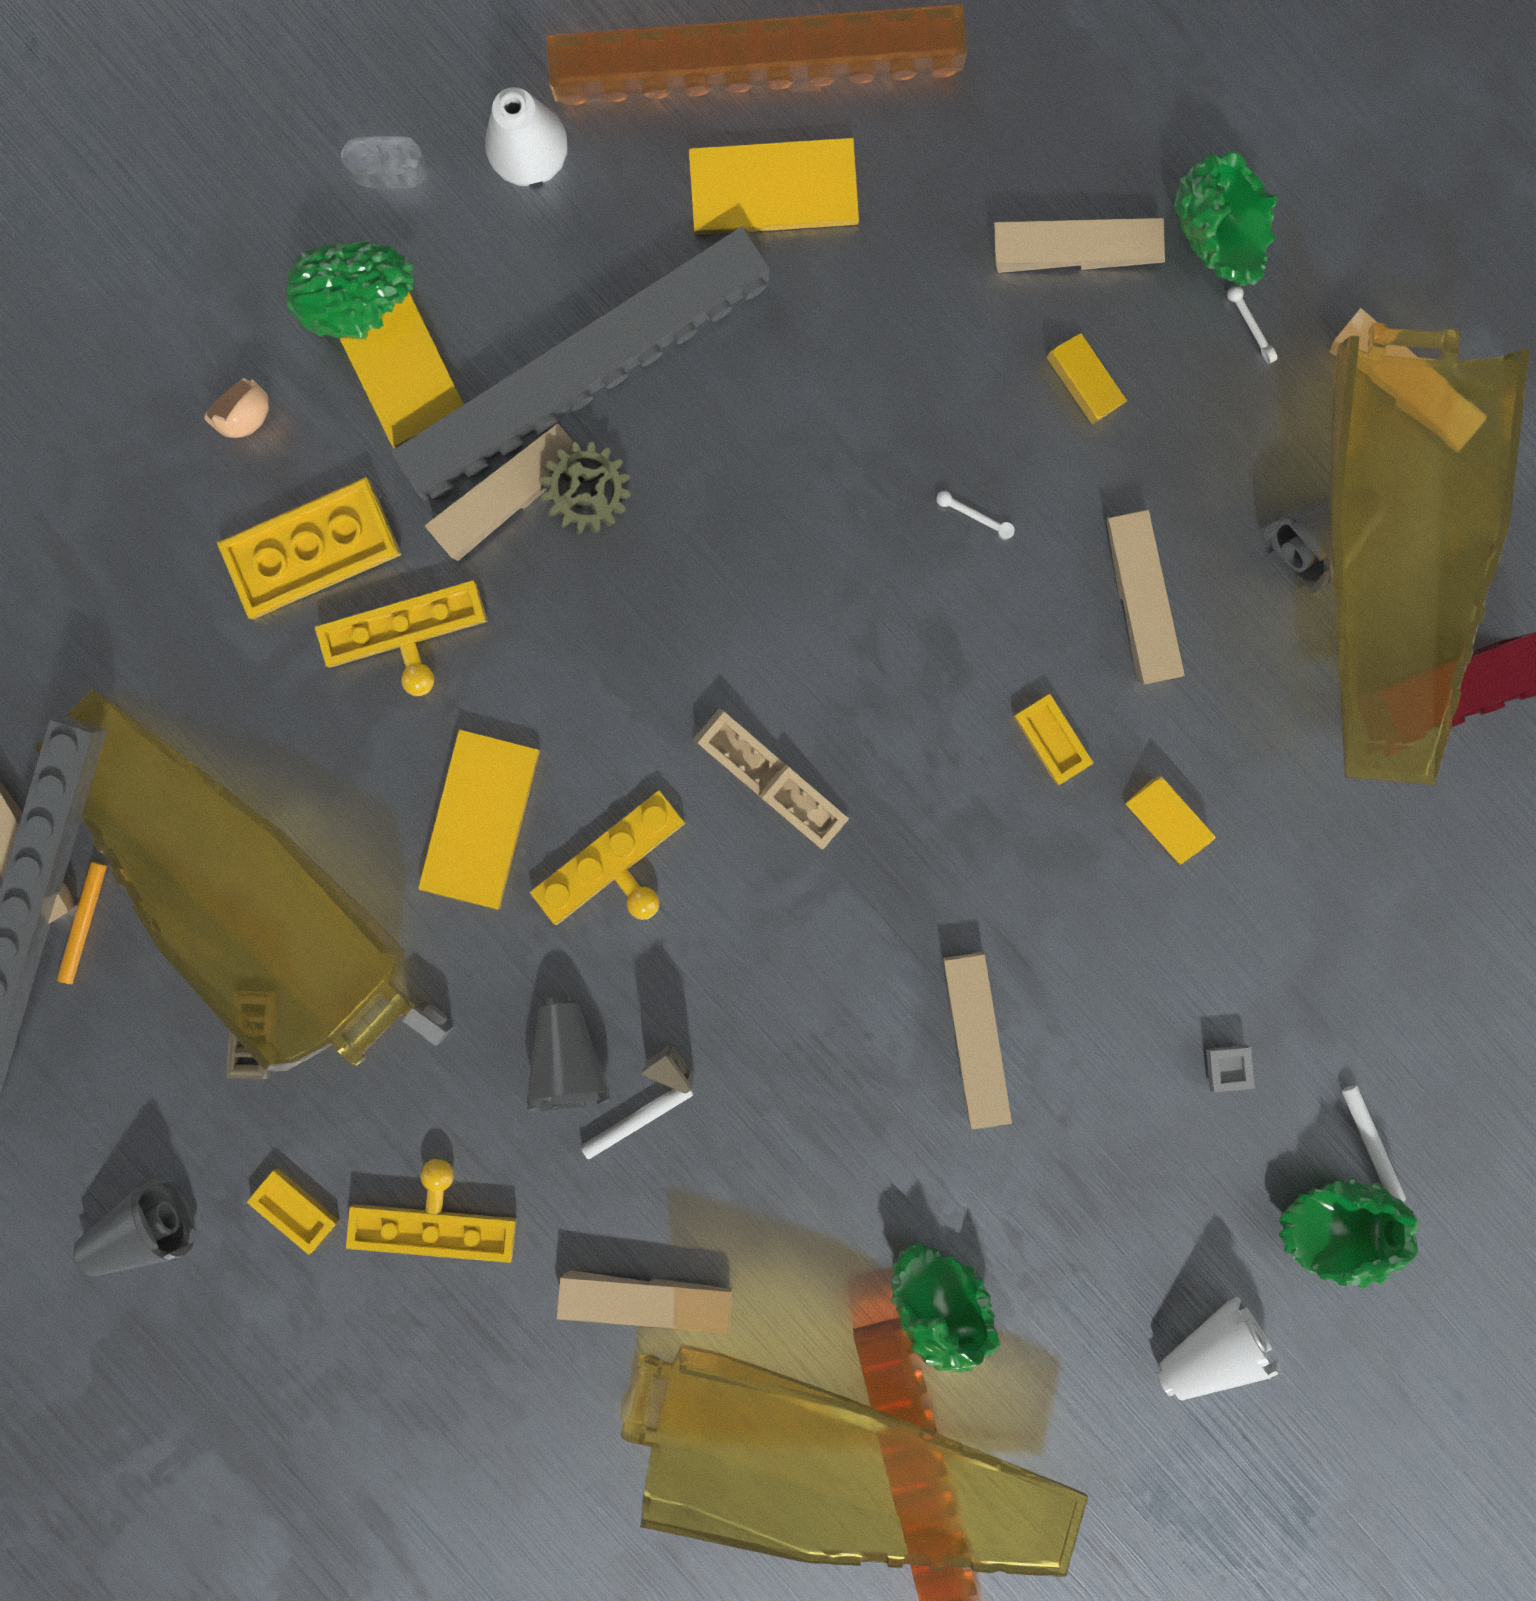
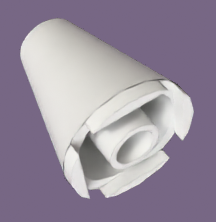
M511 87L502 90L493 101L485 136V149L493 169L505 181L518 186H529V184L541 181L544 183L552 179L562 168L567 155V136L562 122L555 113L527 91Z
M1239 1297L1228 1300L1160 1362L1162 1371L1157 1373V1376L1168 1396L1175 1394L1182 1401L1271 1379L1281 1373L1278 1360L1270 1364L1266 1352L1272 1350V1347L1258 1322L1247 1307L1239 1310L1241 1303Z

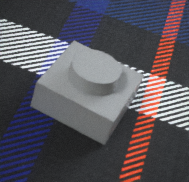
M419 1003L403 1019L405 1024L435 1046L441 1043L453 1028L445 1022L448 1019L447 1015L432 1004H427L425 1007Z
M1243 1045L1206 1049L1209 1086L1212 1092L1255 1089L1251 1047Z

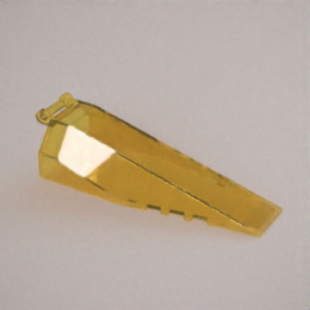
M1372 323L1368 332V353L1358 349L1360 336H1350L1338 345L1333 384L1329 515L1344 773L1347 778L1435 785L1452 727L1451 720L1456 713L1462 693L1459 690L1465 669L1470 664L1473 655L1472 645L1478 624L1482 623L1486 610L1484 604L1491 581L1495 579L1510 526L1530 349H1519L1501 357L1457 361L1460 343L1459 329L1444 328L1442 332L1387 328L1385 323ZM1386 345L1439 349L1441 354L1440 359L1385 355Z
M91 689L66 715L107 729L81 820L84 821L94 838L92 842L96 849L104 854L114 870L112 875L118 885L125 888L133 901L134 911L158 950L264 1070L289 1071L332 1045L346 1061L353 1066H358L366 1058L365 1052L401 1015L406 1016L415 1006L394 985L405 950L368 911L279 827L97 690ZM44 738L35 746L38 754H40ZM383 996L390 1004L351 1041L345 1034Z
M681 1344L672 1363L663 1361L654 1355L646 1354L640 1356L637 1367L640 1376L629 1420L624 1421L621 1431V1437L624 1440L651 1447L642 1497L640 1527L813 1564L861 1566V1562L886 1563L888 1568H903V1564L928 1565L930 1570H944L945 1566L970 1567L973 1572L995 1573L999 1571L1020 1575L1067 1576L1088 1500L1086 1493L850 1398L721 1352ZM661 1379L667 1381L657 1425L656 1428L647 1427L644 1423L655 1380Z

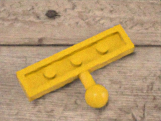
M473 580L315 627L325 665L329 668L400 648L406 667L401 676L402 686L407 693L413 696H423L431 691L435 678L432 670L421 663L416 643L485 623L488 620L477 583Z
M658 790L529 893L552 923L558 925L615 880L628 897L627 909L629 913L637 919H649L659 909V897L651 888L641 887L628 869L686 823L662 792Z
M432 1159L421 1170V1182L427 1189L426 1210L353 1204L349 1207L346 1249L511 1263L513 1260L517 1218L442 1212L444 1190L451 1185L454 1178L451 1165L443 1159Z

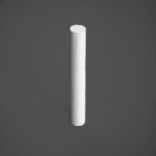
M1350 1085L1341 1090L1383 1188L1392 1196L1404 1202L1406 1197L1358 1086Z
M671 1089L580 1145L582 1152L589 1160L693 1096L692 1089L686 1094L676 1089Z

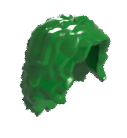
M1230 151L1222 156L1210 153L1208 157L1204 156L1200 161L1192 165L1187 175L1180 178L1179 189L1177 190L1173 210L1179 216V227L1185 233L1196 256L1202 258L1204 267L1213 269L1216 276L1232 282L1235 281L1238 286H1244L1248 283L1251 285L1256 284L1265 275L1264 269L1269 258L1266 255L1268 245L1275 240V235L1271 231V222L1274 218L1272 208L1276 206L1278 197L1266 193L1260 178L1257 175H1253V170L1247 166L1245 159L1239 153Z
M365 240L349 244L339 242L302 252L288 272L286 307L292 316L298 319L305 330L316 333L318 336L329 335L338 339L366 340L367 332L372 328L380 329L384 326L383 315L387 312H392L395 304L402 303L404 298L408 296V291L413 290L415 279L410 275V272L414 266L411 261L405 260V257L398 253L394 247H386L381 243L372 244Z
M1352 1178L1345 1184L1343 1181L1336 1180L1334 1183L1326 1184V1186H1322L1320 1189L1313 1188L1308 1191V1194H1300L1293 1201V1204L1286 1209L1287 1211L1282 1212V1216L1279 1219L1283 1226L1279 1236L1285 1244L1284 1251L1287 1254H1292L1293 1260L1299 1263L1303 1269L1309 1270V1273L1318 1275L1324 1281L1332 1280L1343 1288H1347L1348 1285H1358L1359 1288L1364 1289L1374 1282L1381 1285L1392 1272L1401 1271L1406 1268L1407 1264L1412 1262L1417 1256L1418 1243L1415 1235L1418 1230L1419 1221L1415 1217L1414 1212L1401 1199L1392 1196L1379 1183H1372L1370 1186L1358 1183L1355 1178Z
M920 1242L914 1245L910 1244L905 1251L899 1253V1260L896 1261V1264L892 1265V1270L895 1274L891 1277L890 1282L893 1292L891 1300L897 1305L896 1311L901 1318L900 1324L913 1344L911 1349L923 1359L926 1365H931L936 1370L958 1373L972 1371L983 1363L984 1358L990 1357L991 1353L996 1352L1000 1347L999 1337L994 1327L995 1315L990 1303L991 1297L986 1291L982 1278L976 1277V1270L973 1267L963 1265L955 1260L954 1256L941 1257L938 1249L931 1250L927 1246H922Z

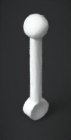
M1237 285L1230 287L1227 291V297L1230 301L1235 302L1261 348L1263 359L1268 364L1277 360L1276 351L1267 343L1243 300V289Z
M941 491L937 494L936 501L940 506H950L997 531L1001 539L1006 540L1014 535L1015 529L1011 523L1005 522L1000 524L953 499L948 491Z

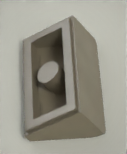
M669 1044L647 1060L641 1071L642 1075L686 1094L692 1088L694 1073L674 1045L671 1046Z

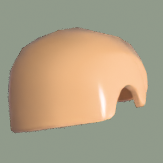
M243 378L209 408L204 415V419L223 436L242 438L251 435L262 426L269 411L268 395L255 380L251 379L249 381Z

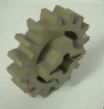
M574 442L570 446V455L561 448L555 453L559 464L551 461L546 463L544 468L551 474V477H542L539 484L548 487L549 491L544 493L540 499L541 502H552L553 507L547 514L549 517H552L559 513L563 517L560 523V527L563 529L570 522L575 523L577 534H581L585 525L588 524L591 531L597 533L600 531L601 520L609 527L615 523L611 512L620 515L625 512L626 508L619 500L628 499L631 496V492L622 489L621 485L627 482L630 476L629 474L619 475L617 469L623 463L621 459L615 460L612 463L608 460L611 449L605 448L598 454L595 453L594 442H589L585 451H581L578 443ZM579 461L594 463L599 468H584ZM561 472L567 481L566 492L562 496L559 495L558 480ZM596 478L599 479L593 485L594 487L591 489L590 494H579L575 498H571L577 491L576 489L579 487L580 481L584 484L588 481L592 482ZM608 480H610L612 486L609 503H607L608 500L604 496V487ZM574 506L587 508L594 515H581L570 509Z

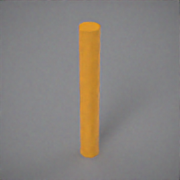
M90 862L56 978L58 982L73 984L107 869V865L104 863Z

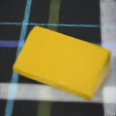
M1081 333L1051 350L1046 357L1092 425L1127 402Z
M1161 776L1154 777L1125 803L1179 865L1183 864L1216 838Z

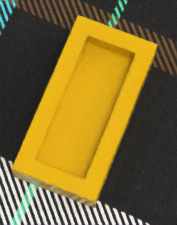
M1047 694L1013 716L1056 785L1062 784L1093 764L1092 759L1050 694Z
M278 1167L272 1171L247 1201L251 1207L308 1255L318 1247L340 1221Z

